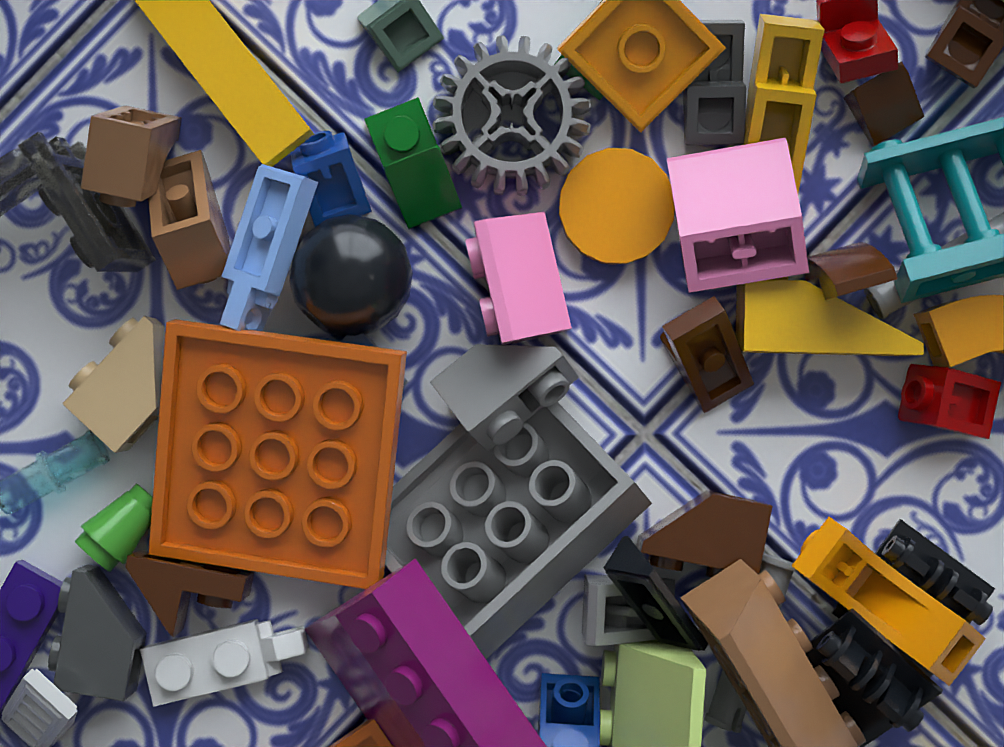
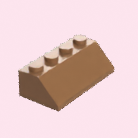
M739 559L680 597L768 747H858L866 742L863 733L853 718L846 711L839 714L832 701L840 696L835 684L820 665L815 668L812 667L806 656V653L813 649L812 644L803 629L793 618L788 621L784 618L778 606L786 601L777 583L766 570L757 574L742 559Z

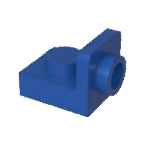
M331 131L316 132L290 153L294 173L318 182L309 208V213L315 227L329 218L347 214L362 216L372 212L344 132L332 135Z

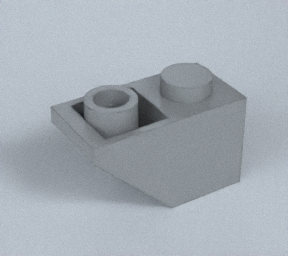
M476 344L430 381V383L468 433L488 452L496 445L504 444L513 439L522 429L523 423L542 407L551 406L561 400L568 392L570 385L579 376L556 347Z

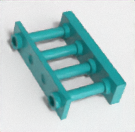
M1004 117L905 143L897 139L888 140L874 146L869 152L864 153L857 177L860 189L885 183L910 251L906 259H903L897 273V280H894L901 303L1004 277V233L1000 234L999 230L991 229L966 161L999 153L1004 166ZM942 168L968 236L964 244L942 249L940 245L933 244L909 176Z

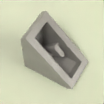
M584 574L582 635L586 645L596 647L656 640L608 575ZM661 578L675 597V579Z

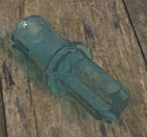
M89 430L83 436L49 454L45 451L37 453L35 462L0 480V509L5 514H13L53 491L57 494L65 492L66 484L101 464L105 465L110 461L104 443Z

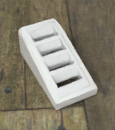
M31 669L22 678L3 709L2 721L30 747H52L74 724L78 710L77 706L38 669L35 671Z

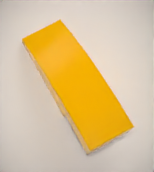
M760 14L745 112V138L742 145L786 138L798 194L817 96L814 84L824 28L818 20Z

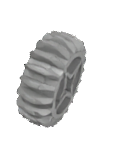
M497 36V54L490 56L486 46L482 42H478L473 46L478 63L473 65L462 55H458L454 59L455 67L463 76L462 79L451 74H443L440 79L441 86L454 94L453 97L441 95L435 96L433 99L435 109L450 114V116L441 117L433 121L435 133H453V136L445 139L439 145L442 155H451L460 150L462 154L452 165L453 171L459 175L465 172L472 164L477 167L471 179V185L475 188H480L484 184L487 174L496 176L494 180L495 195H503L505 191V178L516 179L517 194L519 196L526 195L528 191L526 177L534 175L538 186L544 190L550 186V178L545 168L550 166L557 174L565 176L569 172L570 167L560 154L563 152L571 157L579 158L583 153L584 148L579 142L570 138V135L587 136L590 132V123L576 119L574 116L589 112L591 101L585 98L571 99L572 95L583 89L584 79L578 76L563 81L562 77L571 68L568 58L564 57L553 67L550 66L548 61L550 60L553 47L548 43H544L537 57L530 55V38L528 36H521L518 52H508L506 36ZM519 72L530 75L537 80L534 82L530 81L521 89L509 90L500 86L495 80L491 82L488 78L499 73ZM474 90L482 98V103L490 112V118L481 128V133L471 142L464 129L462 119L466 101ZM550 91L557 101L561 119L559 132L552 143L542 135L543 130L537 124L533 115L542 104V99ZM498 103L502 107L510 104L511 110L514 104L522 107L526 103L522 113V123L526 129L523 126L514 128L512 123L510 128H505L501 125L497 129L501 122V109ZM514 141L523 145L528 151L532 150L537 156L523 161L507 162L494 159L486 155V153L490 149L494 150L504 142Z

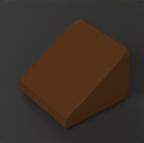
M902 61L898 63V70L879 74L844 97L845 102L872 147L925 117L909 73Z

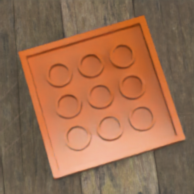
M177 319L166 322L148 555L367 589L383 579L407 351L256 330L237 331L226 326Z

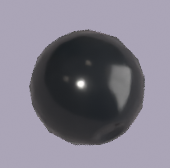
M347 214L326 219L305 235L294 253L289 282L295 304L310 321L328 334L345 337L346 335L357 336L363 333L365 335L374 333L396 318L410 296L413 272L405 245L388 227L373 218Z

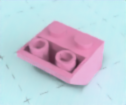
M786 138L667 158L683 266L689 293L809 273L802 213Z
M545 212L475 221L476 237L465 239L473 277L474 279L485 277L490 297L479 299L487 337L499 334L501 345H510L572 329Z

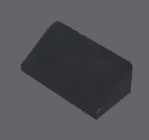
M624 536L603 567L606 571L605 573L658 642L696 651H705L708 642L629 536Z

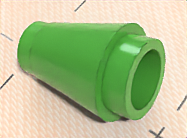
M136 483L129 491H126L83 523L81 528L84 531L75 540V543L109 572L119 562L125 565L127 556L133 553L151 524L153 497Z

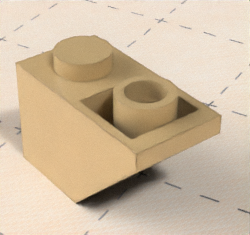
M143 316L139 322L135 318L125 322L109 341L113 350L99 365L92 361L73 377L68 385L73 392L62 403L114 453L128 451L159 418L165 326L156 318Z

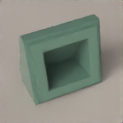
M378 0L357 17L363 28L398 73L444 39V36L420 0Z

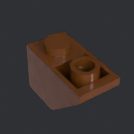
M706 490L638 535L636 547L641 553L649 554L648 562L652 566L668 570L683 571L684 562L707 566L705 575L713 577L739 559H742L751 569L759 574L773 506L762 501Z

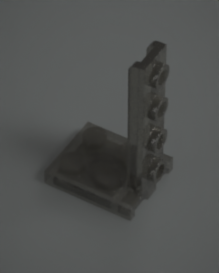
M37 132L19 144V148L8 152L0 158V216L38 191L48 209L56 216L60 217L62 215L74 234L70 238L71 246L79 259L89 268L95 267L97 272H139L156 260L123 207L105 204L99 201L100 193L81 189L86 148L82 142H77L70 147L65 138L56 136L48 142L43 133Z

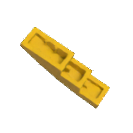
M135 0L262 164L273 167L314 135L310 127L210 0Z

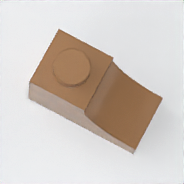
M126 105L92 115L81 189L100 193L99 201L119 207H135L137 201L141 202L156 194L166 157L174 143L179 140L182 117Z

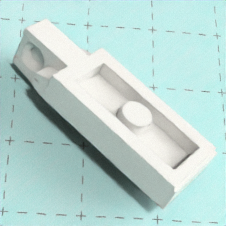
M258 619L150 644L142 647L140 652L153 707L267 680L270 676L283 672L280 660L307 653L306 650L309 649V644L304 626L274 633L271 620L258 622Z

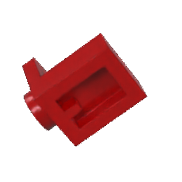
M816 0L817 20L824 28L821 51L840 84L898 70V49L878 19V0Z
M910 364L901 391L898 419L908 423L927 425L972 437L989 439L1001 382L948 367Z

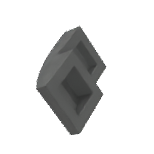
M700 20L726 49L683 90L685 144H744L746 85L743 82L745 22L742 20Z

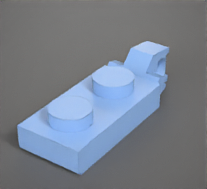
M264 164L258 166L221 276L228 279L227 294H229L220 321L221 325L237 331H263L268 317L278 301V296L280 297L318 182L305 176Z

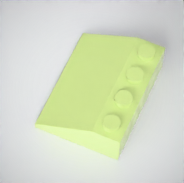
M657 640L614 644V651H603L602 686L611 687L610 710L600 709V745L607 747H701L706 668L691 649L660 643Z

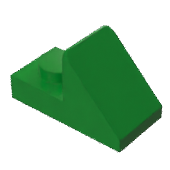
M419 97L364 119L409 230L462 209L439 145H437Z

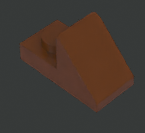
M715 296L662 326L664 332L660 335V339L704 413L754 385L727 313Z
M139 550L127 556L125 566L166 631L172 637L184 629L191 592L198 594V603L216 608H232L233 601L242 602L251 592L254 577L253 571L148 555L149 551Z

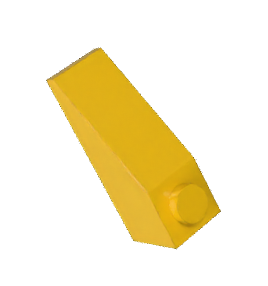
M787 276L736 285L735 336L742 353L866 356L924 355V343L837 297L825 300L822 289L807 281L788 280Z

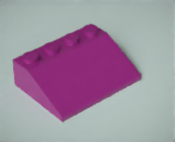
M416 558L305 628L309 637L367 720L375 719L393 747H547Z

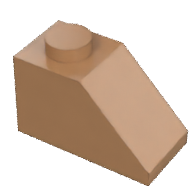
M198 150L165 160L158 181L157 193L148 198L151 234L176 289L180 290L196 284L209 283L221 277L230 252V242L202 151Z

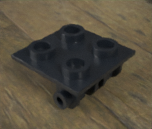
M899 519L875 554L969 624L973 621L977 625H982L993 611V606L986 601L995 588L903 520ZM838 603L831 613L839 619L848 610ZM901 651L929 678L932 677L933 674L931 672H929L927 669H925L923 666H921L919 663H917L915 660H913L911 657H909L907 654Z
M853 608L810 640L813 649L807 652L806 656L813 668L820 665L835 684L840 696L832 701L839 714L846 711L860 728L866 739V742L861 744L860 747L866 746L892 727L899 728L902 726L908 732L915 729L924 718V713L919 709L939 696L943 691L942 688Z

